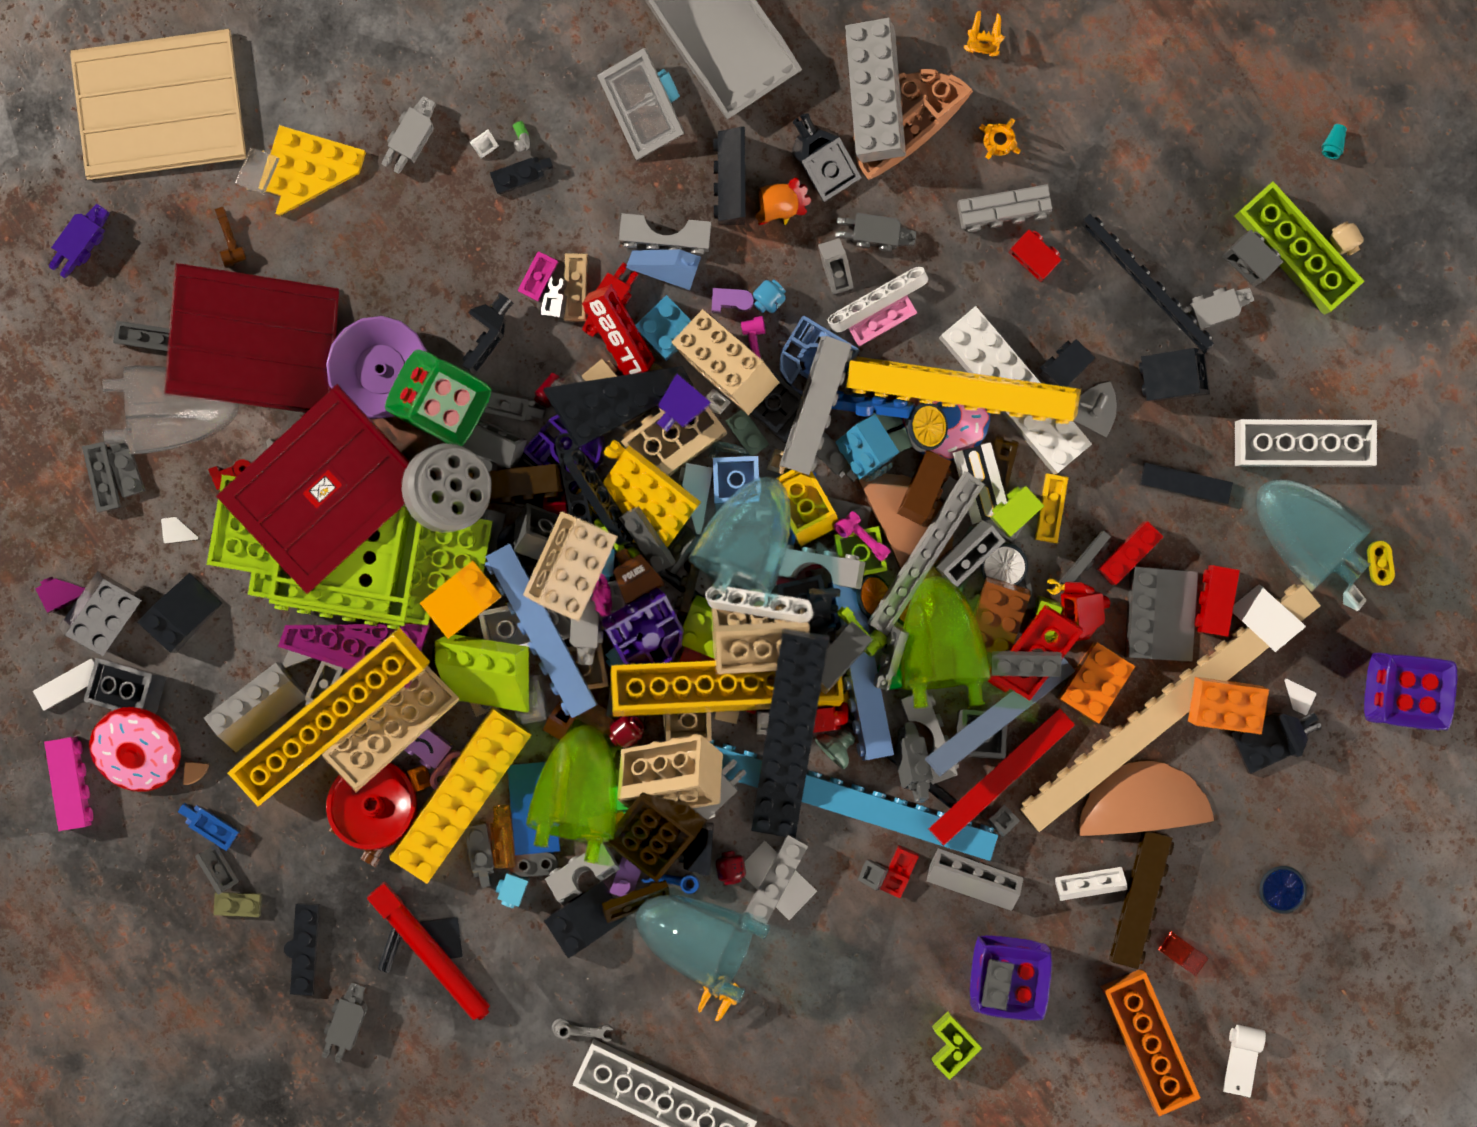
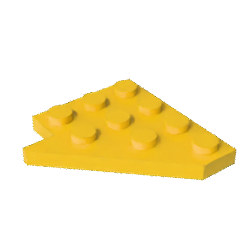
M279 125L260 190L281 196L276 210V214L281 216L360 174L366 151Z

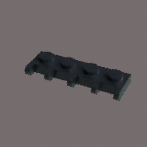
M808 589L807 600L810 602L813 610V617L808 621L809 633L827 636V632L835 631L836 624L829 622L830 614H835L838 611L839 607L831 604L832 597L840 596V589Z

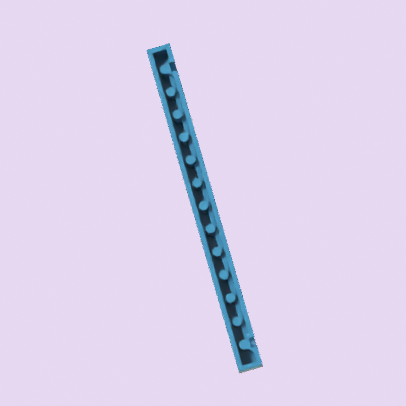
M711 739L709 742L723 753L722 769L732 759L737 762L735 767L725 775L732 780L739 771L744 769L747 773L738 782L758 788L762 759L757 758V753L745 750L743 754L735 751V746L723 743L721 747L715 745V740ZM809 770L808 774L806 773L802 802L943 846L928 828L945 812L938 811L937 814L928 812L929 808L923 805L916 804V807L907 805L908 801L895 797L893 801L886 799V794L878 791H873V794L864 792L865 787L856 784L848 787L842 785L843 780L830 777L829 781L821 778L822 774ZM970 821L944 847L990 861L998 834L993 832L994 828L983 824H981L980 828L972 826V821Z

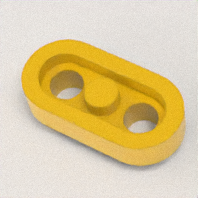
M1375 541L1367 549L1370 578L1376 585H1389L1395 577L1392 549L1384 541ZM1377 548L1381 550L1379 557L1375 554ZM1380 570L1384 572V577L1382 579L1378 577V572Z

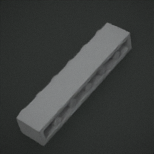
M821 336L779 466L807 475L814 471L817 464V459L815 458L817 450H820L824 443V437H822L824 429L828 428L831 421L829 413L831 407H834L837 403L838 394L836 392L838 386L842 385L845 378L843 370L845 364L849 363L852 357L851 344L828 336Z

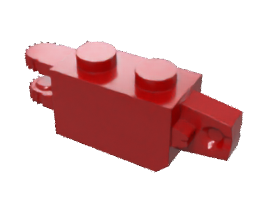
M623 262L614 276L610 273L606 274L596 290L612 285L622 304L626 306L632 297V294H630L631 286L638 277L639 272H632L627 282H622L619 279L627 269V264ZM588 316L582 331L594 338L597 332L592 320Z

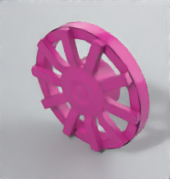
M601 573L593 589L592 601L595 602V610L600 613V616H609L612 611V595L608 581Z

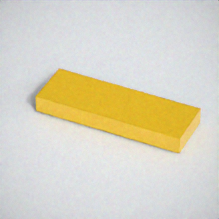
M1045 474L1041 503L1044 507L1039 511L1034 540L1058 543L1069 477Z

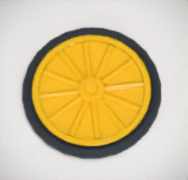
M921 403L912 410L908 420V431L912 441L924 450H934L943 444L948 432V422L943 410L933 403Z

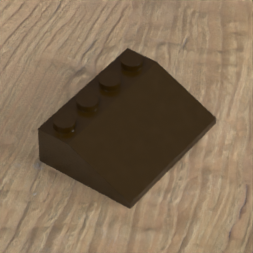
M642 792L603 842L654 881L658 882L693 841L707 819L690 806Z

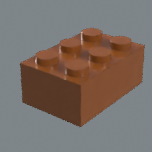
M986 576L965 636L966 645L990 653L992 651H1010L1014 645L1031 596L1029 589Z

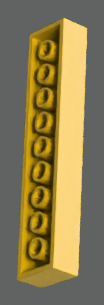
M859 356L850 360L846 388H853L852 392L866 394V391H873L875 396L888 397V395L893 394L897 395V399L900 400L919 398V402L932 404L933 401H940L942 406L955 407V405L960 404L964 405V409L967 410L987 408L988 413L1000 414V411L1010 412V416L1023 417V415L1027 414L1032 415V419L1046 421V418H1054L1056 423L1069 424V421H1074L1077 417L1081 389Z
M398 628L239 761L228 774L257 806H260L423 671L430 661L402 629Z
M715 661L612 665L613 717L770 709L776 671L717 674ZM842 677L827 694L820 690L818 707L840 706L844 700Z

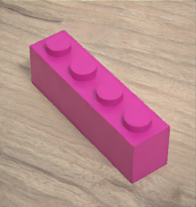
M78 736L44 742L58 831L92 825L93 810L88 804L90 791L88 785H85L84 780L86 767L81 761L80 754L83 752L81 741H78Z

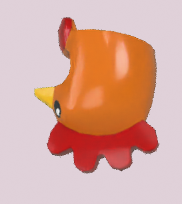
M793 178L788 184H771L759 188L761 210L755 216L756 220H758V225H764L778 218H783L784 225H786L789 218L794 215H805L807 213L805 206L811 203L810 196L805 195L808 192L807 186L804 184L799 185V179Z

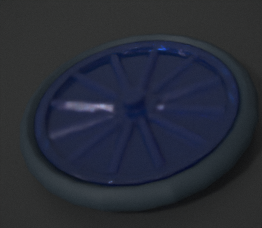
M1278 866L1270 869L1263 876L1259 886L1261 900L1268 909L1277 913H1290L1298 909L1304 902L1307 886L1303 876L1297 870L1288 866Z

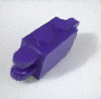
M96 204L86 215L75 214L51 247L57 253L50 262L49 268L55 270L64 258H67L68 262L60 273V276L66 278L76 265L80 266L86 263L91 256L90 251L95 245L100 244L104 238L103 233L105 229L102 227L110 213L102 206Z

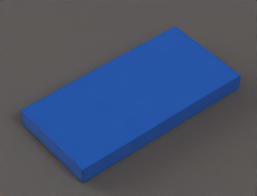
M553 761L510 765L508 768L515 855L560 851Z

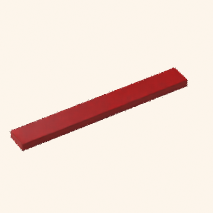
M1059 708L931 825L928 830L944 846L1073 728L1075 724Z

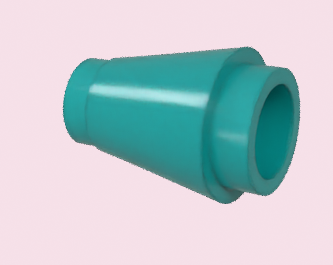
M1335 124L1321 146L1324 157L1335 160L1339 159L1340 155L1343 154L1347 130L1344 125Z

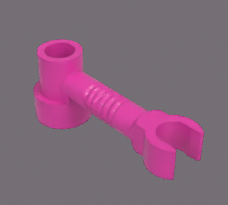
M763 316L741 322L743 335H748L751 351L760 359L757 335L766 334Z
M850 512L845 518H841L834 524L835 531L843 538H847L854 532L872 549L875 556L882 562L891 552L885 545H882L880 542L878 543L858 525L861 519L855 512Z

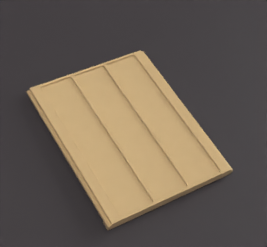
M230 29L71 50L70 56L87 180L247 159Z

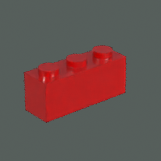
M1145 521L1096 570L1111 585H1117L1164 536L1148 521Z
M1210 565L1208 569H1205L1203 574L1205 589L1204 592L1201 591L1199 597V605L1202 606L1200 614L1198 613L1195 619V627H1198L1197 632L1228 637L1240 570Z

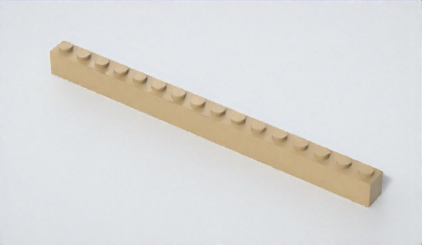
M1293 584L1284 591L1286 594L1280 600L1276 598L1278 602L1300 621L1304 620L1321 606L1305 585L1296 586ZM1243 626L1239 627L1232 633L1233 638L1228 642L1225 640L1220 642L1214 648L1216 651L1212 655L1208 656L1206 654L1197 661V667L1193 670L1189 668L1179 676L1181 679L1175 684L1170 683L1162 689L1163 694L1157 699L1155 696L1149 699L1144 704L1146 708L1141 712H1133L1127 717L1128 722L1122 727L1118 725L1109 732L1111 736L1105 741L1100 739L1092 746L1093 750L1087 755L1083 753L1074 760L1076 764L1070 769L1068 767L1062 769L1057 774L1058 778L1054 782H1046L1039 788L1041 791L1035 797L1031 795L1022 802L1023 806L1020 808L1022 813L1038 832L1043 830L1190 711L1195 677L1228 681L1268 649L1269 646L1248 626L1245 628Z

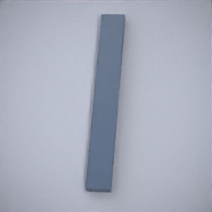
M1063 658L1061 677H1048L1030 701L1017 692L1012 691L931 753L925 760L939 777L1071 676L1075 670Z

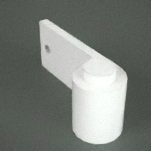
M1238 1024L1235 1028L1231 1029L1229 1041L1232 1043L1223 1092L1251 1097L1258 1052H1262L1265 1044L1266 1034L1264 1030Z

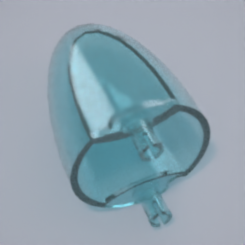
M760 477L748 482L725 501L705 527L689 556V560L697 568L716 579L712 586L716 590L720 588V592L726 593L727 588L731 587L768 594L772 593L783 564L790 534L791 508L788 493L783 484L773 477ZM718 594L715 600H719L723 595Z
M1275 479L1264 483L1260 487L1256 496V509L1264 533L1286 566L1311 592L1332 572H1336L1351 586L1364 570L1370 566V563L1362 558L1355 549L1375 527L1350 507L1317 488L1293 480ZM1345 562H1347L1349 565H1351L1360 575H1358V574H1357L1352 568H1350Z
M664 895L651 898L639 907L636 914L638 932L648 948L658 958L679 973L708 988L711 995H724L738 1003L741 1002L745 989L739 988L731 984L745 958L752 935L755 934L765 939L770 930V925L755 920L754 915L750 912L740 914L708 902L679 895Z

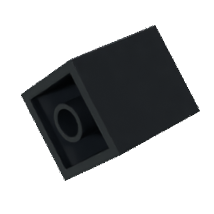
M1190 348L1141 356L1142 362H1139V371L1144 377L1142 394L1147 401L1155 402L1210 394L1205 354L1200 349Z

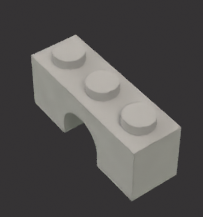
M595 843L583 855L571 858L566 866L551 871L550 876L545 878L557 901L564 906L583 894L578 885V880L582 873L593 871L595 876L603 881L620 870V867L604 843Z

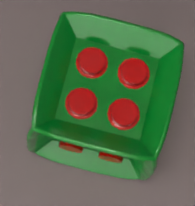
M417 349L408 357L386 399L385 410L408 424L438 437L447 444L463 446L472 434L488 403L491 387L459 367L440 360L431 353Z

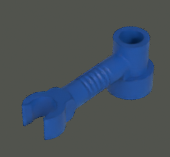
M664 874L658 881L666 880L667 884L681 886V889L687 894L697 891L700 885L698 878L694 875L679 877ZM642 878V879H641V881L644 882V883H649V882H651V881H654L652 878H650V879ZM688 880L694 881V887L688 885Z

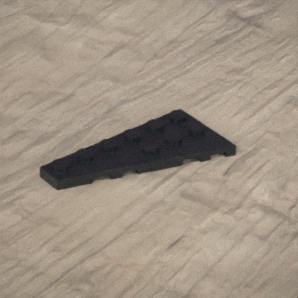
M683 366L545 387L543 391L577 448H580L657 407L677 374L692 387L693 383Z

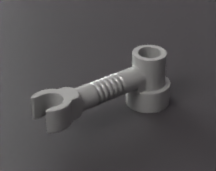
M563 1018L555 1020L552 1024V1031L558 1038L566 1039L569 1035L602 1038L606 1042L612 1040L610 1037L603 1036L604 1031L613 1030L609 1025L601 1028L576 1027L570 1025ZM565 1027L566 1030L563 1033H560V1029Z

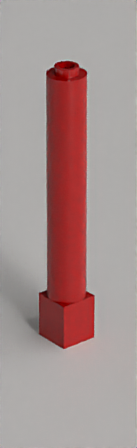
M384 881L367 896V900L391 924L472 1020H482L490 1012L488 1010L490 1004L407 909L388 883Z

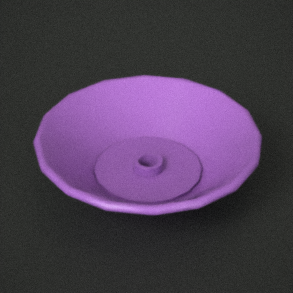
M384 316L361 318L344 328L331 344L326 363L329 386L332 389L338 384L371 419L395 417L385 410L388 394L408 357L417 349L426 352L427 350L418 334L402 321ZM380 365L384 366L382 373L377 372V367Z

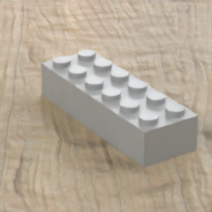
M890 18L845 25L856 156L862 163L906 156L895 27Z

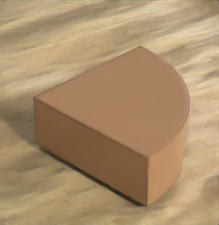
M185 762L183 785L199 781L206 774L209 763Z

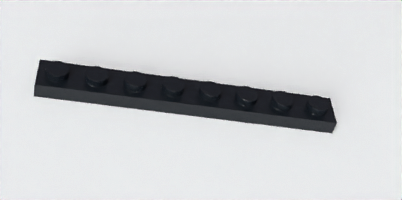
M1091 214L1085 217L1082 226L1204 354L1212 349L1214 345L1212 336L1206 330L1202 331L1196 325L1197 321L1191 314H1185L1181 309L1182 305L1174 297L1170 298L1165 293L1166 288L1159 281L1155 282L1150 277V271L1144 265L1140 266L1134 260L1135 256L1129 249L1124 250L1119 245L1120 241L1113 233L1109 234L1104 229V223L1098 217L1094 218Z

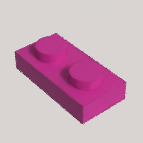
M538 251L518 292L539 302L548 284V280L559 262Z

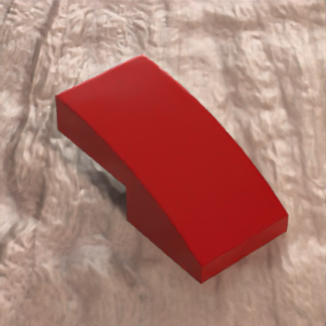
M898 845L880 890L901 898L909 881L910 874L919 858V854Z

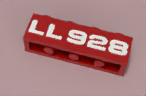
M612 285L590 292L582 302L584 311L592 320L596 332L604 340L608 352L612 354L617 362L618 369L624 375L649 371L655 358Z

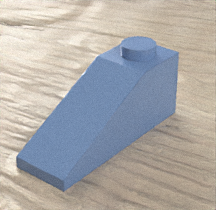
M680 249L632 250L626 268L690 290L701 257Z

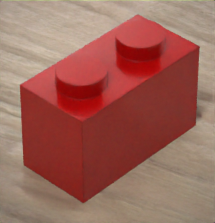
M1029 229L1008 253L1039 282H1042L1062 259L1059 257L1060 253L1054 247H1048L1042 242L1044 239L1038 232H1032Z

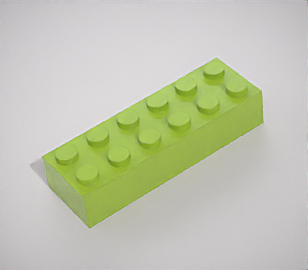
M1274 181L1234 215L1247 231L1258 232L1264 238V243L1269 248L1272 247L1281 255L1280 259L1283 261L1279 266L1324 315L1333 311L1365 282Z

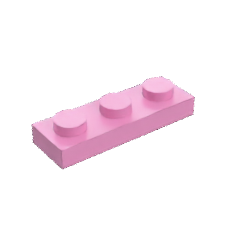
M906 295L851 326L848 330L857 346L860 347L917 314V311Z

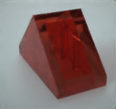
M1172 931L1159 948V951L1194 976H1197L1209 959Z

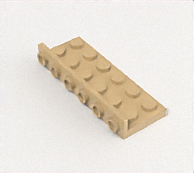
M426 666L423 671L412 679L409 689L402 687L328 748L322 756L357 792L459 701V697Z

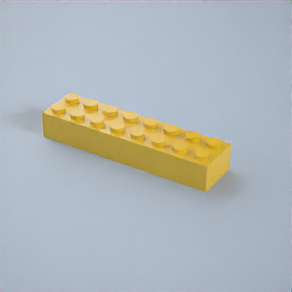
M492 707L459 756L452 763L450 769L440 780L436 789L433 790L419 810L407 833L391 850L389 860L428 884L531 737L530 731L497 708Z

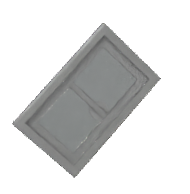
M646 48L641 49L597 75L636 161L685 134Z

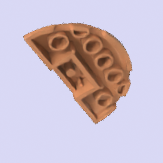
M919 69V72L899 74L906 156L864 163L856 156L858 164L867 179L871 180L892 168L928 141L959 110L973 90L956 76L938 73L937 70Z
M887 473L865 476L859 480V483L901 570L943 503L940 499L938 501L935 500L932 506L935 508L932 518L930 520L926 519L922 525H919L897 514L911 482V477ZM953 535L913 595L914 601L930 592L942 576L934 568V565L952 549Z
M1136 761L1122 765L1089 792V798L1081 811L1079 832L1080 836L1153 831L1214 821V817L1205 793L1202 792L1189 775L1165 763Z

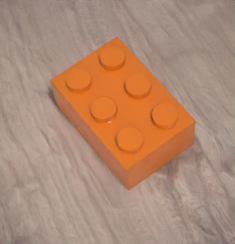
M1092 642L1057 698L1099 724L1136 666L1100 643Z
M1195 677L1188 721L1196 726L1262 734L1269 689L1254 684Z

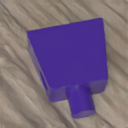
M677 374L658 405L665 414L659 419L657 424L666 432L675 422L684 428L707 409L711 402Z

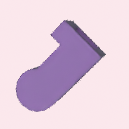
M713 288L712 313L721 314V307L736 308L740 312H747L753 307L754 300L749 291Z

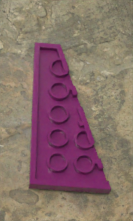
M368 624L285 625L278 647L349 670L397 629L387 628V624H377V626ZM405 624V626H400L409 639L422 651L430 624ZM411 681L403 687L409 689Z

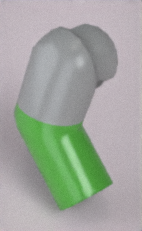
M519 121L512 125L519 139L514 142V147L517 152H522L530 148V136L523 121Z

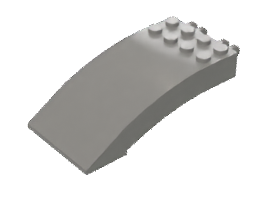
M645 0L680 55L726 119H729L802 70L779 31L776 30L756 0Z

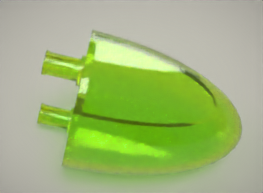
M942 576L929 577L917 587L905 616L903 629L909 635L901 658L902 689L913 691L914 709L928 707L926 690L968 686L969 706L984 705L981 685H983V682L991 679L984 640L974 612L964 594L950 580Z
M590 725L575 727L565 734L554 747L537 781L528 811L526 826L536 831L533 845L537 847L548 848L550 835L571 840L587 841L584 861L598 864L601 844L609 842V839H614L618 791L616 769L611 749L605 737L595 727Z

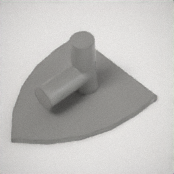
M1111 381L1098 384L1080 396L1078 414L1074 419L1075 422L1106 438L1113 426L1117 409L1116 395Z

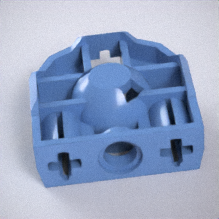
M806 316L801 317L780 352V373L784 381L801 396L803 391L793 386V383L799 373L808 379L819 345L815 343L818 337L821 339V336H828L848 343ZM810 326L809 329H808V331L806 332L805 336H804L803 339L800 341V339H801V337L803 336L804 332L806 331L807 327ZM790 343L802 349L797 358L785 352ZM853 345L850 349L852 350V357L850 360L856 358L860 352V350ZM800 362H804L805 370L803 371L801 370ZM849 363L845 364L843 370L845 375L849 370Z

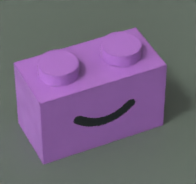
M429 727L404 751L410 755L415 753L421 758L419 762L426 768L430 769L433 767L436 769L454 746Z

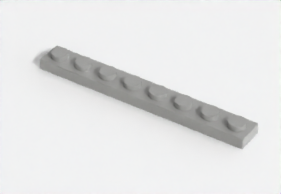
M964 471L867 621V624L881 631L886 636L889 634L984 487V483Z

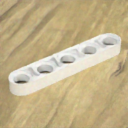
M915 267L830 315L828 323L832 331L836 333L842 332L925 285L928 282V277L924 268Z
M713 586L706 592L708 604L714 609L798 623L808 622L813 617L811 604L805 599L725 586ZM716 594L723 595L719 600H711L712 596ZM735 598H744L741 603H732ZM757 601L765 602L761 607L753 606ZM780 604L786 605V608L781 611L775 610V607ZM800 608L808 609L804 614L796 613Z

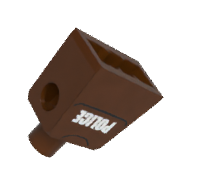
M627 548L615 554L620 566L615 568L613 572L626 605L655 588H661L665 585L661 577L641 554L632 558Z

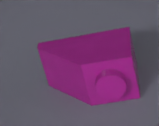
M49 577L41 581V586L35 588L46 612L54 613L76 602L86 586L64 579Z

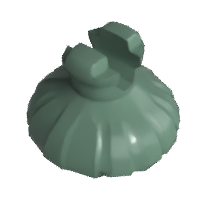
M839 730V734L835 737L827 734H819L815 737L817 745L835 764L842 769L848 766L847 748L853 745L855 737L850 732Z

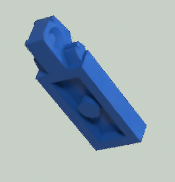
M184 803L178 810V813L187 818L185 823L189 825V828L225 851L230 848L240 832L235 827L198 805L193 808Z

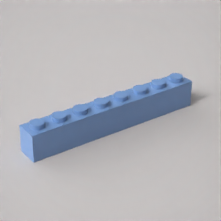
M508 544L486 556L488 562L485 565L491 575L495 573L499 581L496 583V586L501 595L506 594L510 602L506 604L512 615L517 614L520 620L517 625L523 635H528L531 641L528 645L534 655L538 654L542 662L539 663V666L544 675L549 674L552 680L550 687L554 694H559L562 698L563 703L560 705L566 716L570 714L573 718L596 706L597 702L546 607L537 604L523 595L530 577L518 554L514 551L513 545Z
M833 582L829 583L828 588H838L841 590L840 596L832 597L831 603L839 607L838 610L842 606L844 608L848 607L853 612L855 619L870 635L867 617L858 606L857 589L834 585ZM837 613L831 614L832 622L836 623L837 631L842 625L846 627L849 625ZM865 652L845 672L846 676L844 677V686L846 690H849L850 699H848L849 710L853 712L855 720L852 722V727L859 740L857 752L859 757H862V761L894 755L881 689L874 686L875 674L878 673L874 655L872 657L868 656Z

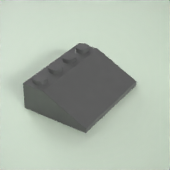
M1134 567L1130 571L1124 657L1192 661L1198 572Z

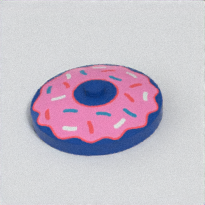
M910 398L908 402L915 403V407L921 404L919 398ZM933 401V404H936L943 410L947 418L948 432L943 444L930 451L948 460H954V452L980 445L987 434L990 424V413L987 412V408L967 410L964 409V405L957 404L955 407L942 406L940 401ZM901 418L903 424H901L902 429L905 428L908 434L905 419Z

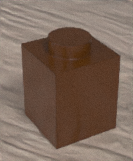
M559 701L549 716L543 730L563 741L577 716L573 718L570 714L566 716L560 705L562 702Z

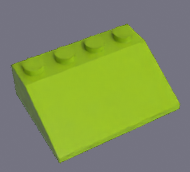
M455 634L449 639L443 636L435 641V664L440 678L459 697V701L529 712V646Z

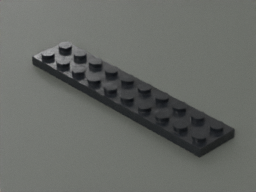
M783 629L751 831L783 837L791 835L796 838L829 636Z

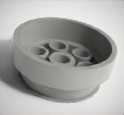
M440 444L420 452L411 460L403 476L402 494L409 513L419 524L432 531L449 533L467 528L481 518L489 504L491 480L487 468L473 452L455 444ZM448 458L454 461V468L448 465ZM468 469L473 471V479L468 476ZM430 470L436 473V480L430 477ZM450 481L456 484V491L450 488ZM470 491L476 496L475 502L470 499ZM432 493L438 496L437 504L432 501ZM452 504L458 507L457 514L453 513Z

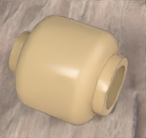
M1347 221L1332 229L1333 233L1330 235V241L1339 254L1347 253L1350 256L1360 250L1359 245L1363 243L1364 239L1356 224H1349Z

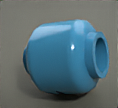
M774 279L772 281L765 280L753 292V298L755 299L753 304L762 313L765 310L769 313H774L785 302L786 290Z

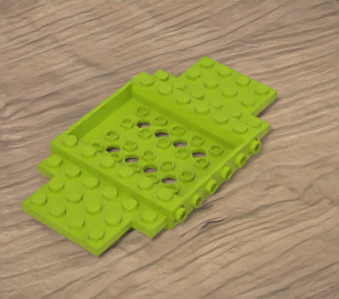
M222 475L219 493L236 477ZM432 493V501L437 504L438 496ZM218 499L206 565L252 572L248 595L268 598L269 603L275 604L274 609L288 611L289 607L297 608L298 613L311 614V610L318 611L321 617L333 618L334 614L341 615L342 620L355 622L356 618L365 619L364 624L377 626L378 622L387 623V628L398 629L400 626H405L408 622L428 625L430 616L421 606L420 602L472 561H475L484 573L493 521L479 519L467 528L455 532L441 533L427 529L419 524L409 513L406 505H404L378 529L380 532L378 541L371 542L367 539L309 594H306ZM367 551H372L376 555V561L373 564H366L363 560V556ZM365 573L372 577V583L368 587H363L359 582L360 576Z

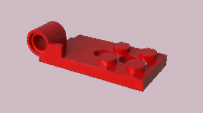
M1045 604L1010 651L1032 652L1034 649L1040 648L1044 652H1061L1063 659L1084 630L1081 626ZM1049 631H1055L1058 635L1055 639L1048 640L1045 638V634ZM990 667L985 680L1003 692L1012 689L1030 701L1048 677L992 676Z

